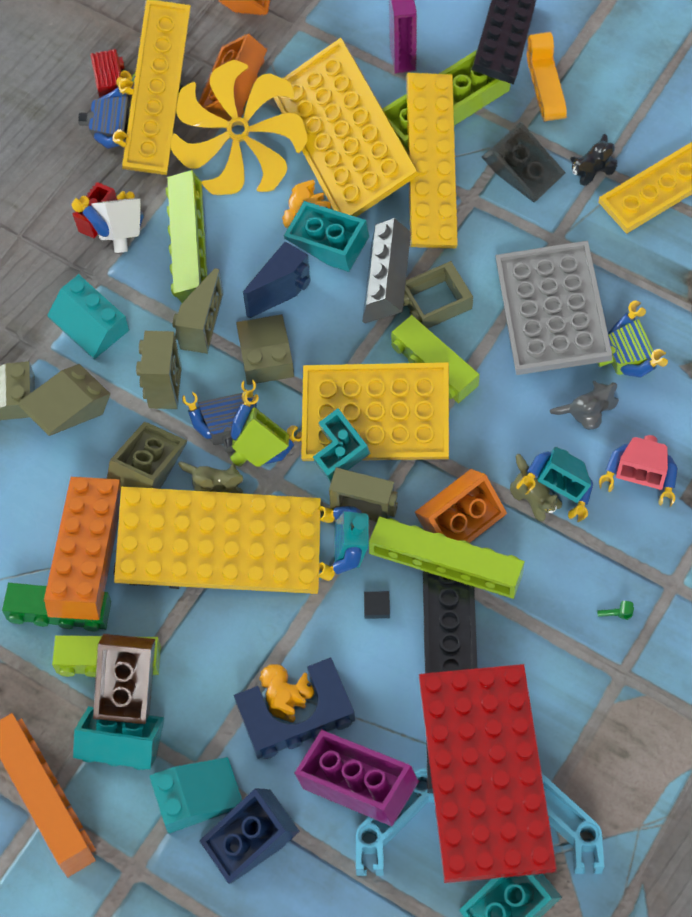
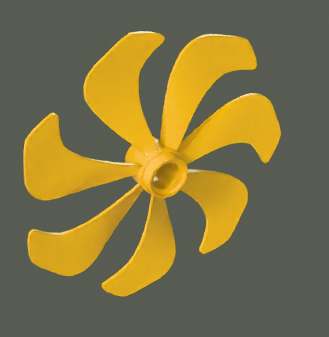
M232 60L216 68L211 73L210 85L216 98L232 118L230 121L208 112L196 100L195 82L184 86L180 90L176 112L178 118L183 123L203 128H227V132L208 141L196 144L187 143L177 134H173L171 151L185 167L190 169L202 167L217 154L229 139L233 140L229 159L223 172L217 178L202 181V185L212 195L235 194L242 189L245 177L239 142H246L261 165L263 177L257 187L258 192L273 191L285 176L287 164L283 157L267 146L250 138V132L280 134L290 139L297 153L303 150L308 141L302 118L295 113L277 115L251 126L248 124L254 113L268 100L276 96L295 98L293 87L289 81L273 74H263L258 77L251 90L244 116L240 118L235 106L234 83L236 78L248 69V65ZM236 125H241L245 128L244 132L239 135L234 134L232 129Z

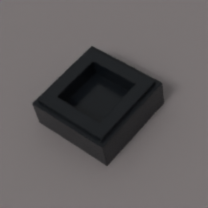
M389 591L364 592L365 619L390 618Z

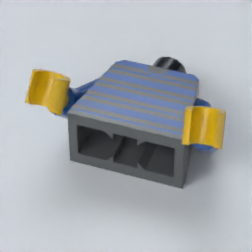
M126 78L119 82L118 88L100 99L94 100L91 106V113L80 112L78 116L79 125L89 126V131L95 140L107 149L119 145L126 147V137H129L127 129L131 101L126 95H133L134 89L130 88L133 81Z
M252 380L253 389L247 395L249 402L253 400V391L256 389V382ZM243 381L241 387L243 391H246L245 381ZM192 392L194 397L192 403H187L183 395L182 402L189 406L188 413L194 429L205 439H211L213 445L224 444L225 452H235L232 447L231 428L233 418L240 404L244 403L242 393L198 402L199 407H196L198 400L196 393ZM257 403L250 406L251 410L253 407L257 408Z

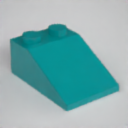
M304 201L285 232L284 239L325 264L350 272L369 239V232L366 220Z
M228 757L175 766L149 775L168 834L229 813L242 801Z
M544 874L492 878L459 912L463 917H542L562 896Z

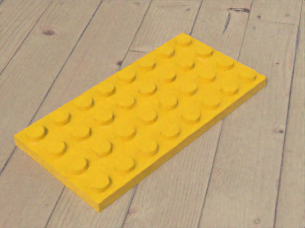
M342 38L336 40L283 78L291 83L295 98L276 96L274 100L282 114L295 113L302 118L308 138L302 152L333 210L357 217L420 175Z
M121 486L114 583L318 594L319 577L317 575L319 574L320 510L318 508L320 507L321 498Z

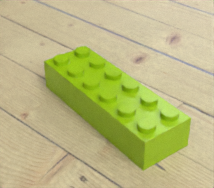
M476 51L439 73L452 74L454 126L510 91V83L471 70ZM407 94L382 109L408 153Z

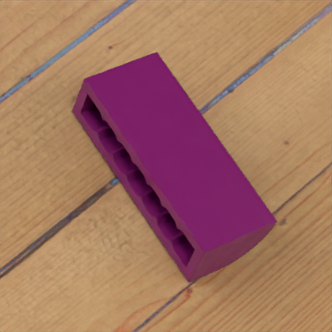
M389 0L390 51L394 73L416 71L417 11L414 0Z

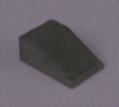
M522 122L509 130L481 156L499 177L533 203L565 174V171Z

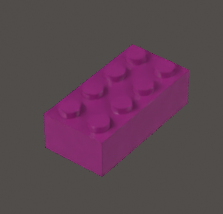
M324 730L320 731L294 772L304 790L389 826H393L419 782L411 765Z

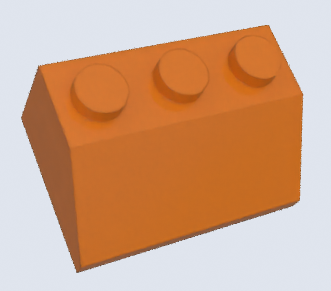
M473 469L467 471L414 512L425 531L441 533L448 538L457 541L464 540L469 543L507 514L487 475Z

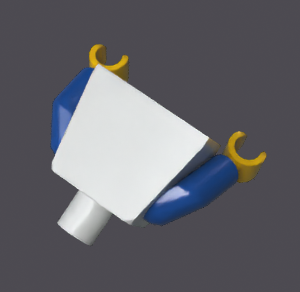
M122 191L117 195L118 200L91 203V206H88L89 198L87 196H81L79 200L75 198L72 202V208L76 212L83 211L84 216L93 225L101 240H113L114 253L127 252V238L137 237L140 234V226L144 215L140 210V199H134L135 194L133 192L125 194Z

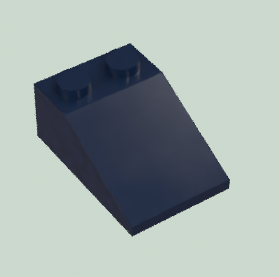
M287 242L280 246L243 291L247 317L252 318L296 297L301 290H305L311 281L308 254Z
M255 788L199 841L227 883L231 884L282 849L300 831L270 789Z

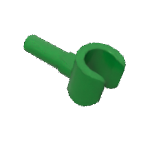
M621 601L619 609L597 610L598 617L619 616L622 619L629 620L633 616L634 604L630 601Z

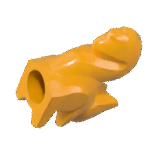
M314 180L299 183L293 187L288 202L289 209L285 210L282 216L283 224L287 229L304 201L331 209L330 202L323 201V192L314 194Z
M270 664L262 669L259 678L261 686L267 688L266 701L269 705V712L274 717L293 723L295 721L294 707L306 708L305 699H310L314 696V689L308 681L307 673L300 677L296 685L287 683L289 677L287 670L281 665Z

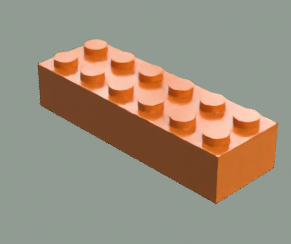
M70 477L44 597L48 617L99 620L119 520L120 479Z
M13 713L0 719V760L58 865L68 878L96 861L92 854L96 849L84 829L79 831L84 827L73 808L69 807L71 806L23 719L16 720Z

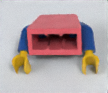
M647 435L644 439L634 437L629 444H624L613 451L606 467L607 474L599 479V487L601 489L603 482L609 481L611 484L609 485L608 492H611L614 489V474H616L618 479L662 490L665 487V491L659 497L658 503L661 506L663 504V497H668L671 507L675 502L672 488H675L678 468L672 457L668 455L667 446L658 443L655 436Z

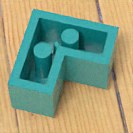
M336 409L318 423L330 444L314 455L313 458L316 465L331 483L336 468L349 470L370 455L367 444L339 409Z

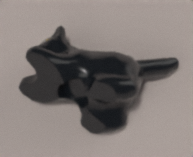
M603 134L600 141L594 144L583 157L570 158L572 172L574 175L581 176L579 182L583 186L591 183L599 171L612 175L617 168V160L612 157L615 146L613 143H607V134Z

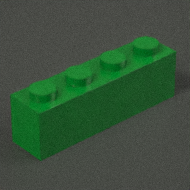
M10 582L7 584L2 612L11 623L23 624V622H32L42 627L52 624L64 629L82 627L92 632H96L99 629H107L111 599L108 592H104L99 620L48 617L44 602L47 586Z

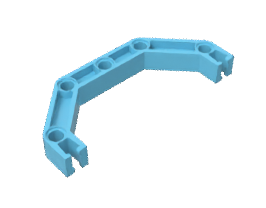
M427 768L418 769L414 772L418 781L427 782ZM541 772L549 824L573 846L574 874H585L584 863H581L582 852L591 851L594 852L595 863H593L594 874H602L604 855L600 826ZM416 787L393 826L370 817L359 826L356 832L357 876H367V870H364V865H362V858L365 853L377 854L378 864L373 865V871H376V876H384L383 848L428 802H434L433 793H427V789L420 790ZM582 832H589L594 836V840L585 842L580 834ZM366 834H373L377 837V840L372 844H366L362 838Z

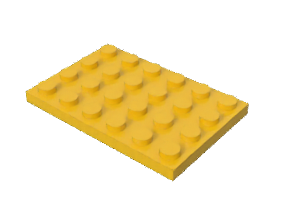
M449 362L303 365L302 461H314L313 456L330 444L318 423L336 409L342 412L367 444L370 455L363 460L449 459Z

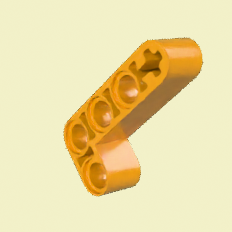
M552 32L528 35L527 62L543 122L565 119L567 117L566 103L553 59L554 40Z

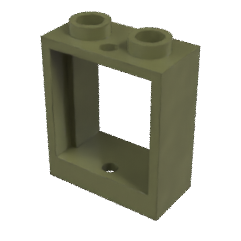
M449 261L406 280L403 306H408L410 316H414L428 329L473 308V295L452 261ZM446 282L457 301L424 315L413 295Z
M340 468L335 469L329 488L331 509L355 506L362 513L368 514L369 520L377 522L379 517L386 519L395 517L398 507L396 502L398 492L394 491L393 481Z

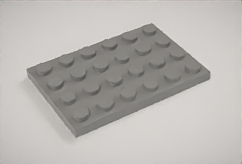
M588 241L495 255L516 375L612 361V351Z

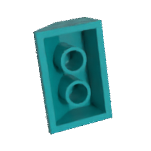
M79 274L60 289L47 315L51 321L94 360L129 331L126 316Z
M88 706L74 729L73 758L81 759L88 763L102 762L110 766L122 765L133 767L136 770H151L157 758L164 717L149 715L146 724L93 719L94 707Z

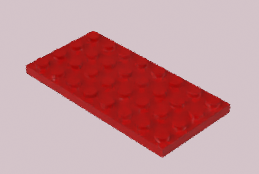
M524 664L419 674L444 883L556 872L557 868Z

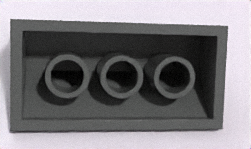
M395 218L375 225L371 242L362 322L364 323L403 312L411 231Z

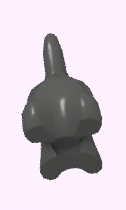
M593 381V391L577 397L571 404L550 409V413L555 415L571 413L576 421L582 423L585 429H596L602 422L601 412L614 409L619 402V399L614 397L617 384L612 382L610 385H605Z

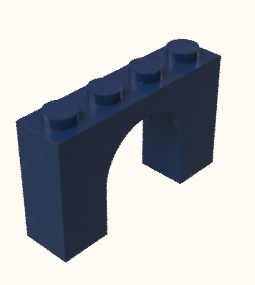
M331 657L307 666L308 676L318 698V704L312 716L304 722L284 724L273 718L266 707L258 686L234 695L236 706L257 759L262 757L264 759L272 758L280 750L297 748L303 744V741L310 738L315 740L321 730L326 732L336 728L342 730L349 727L355 721V712Z

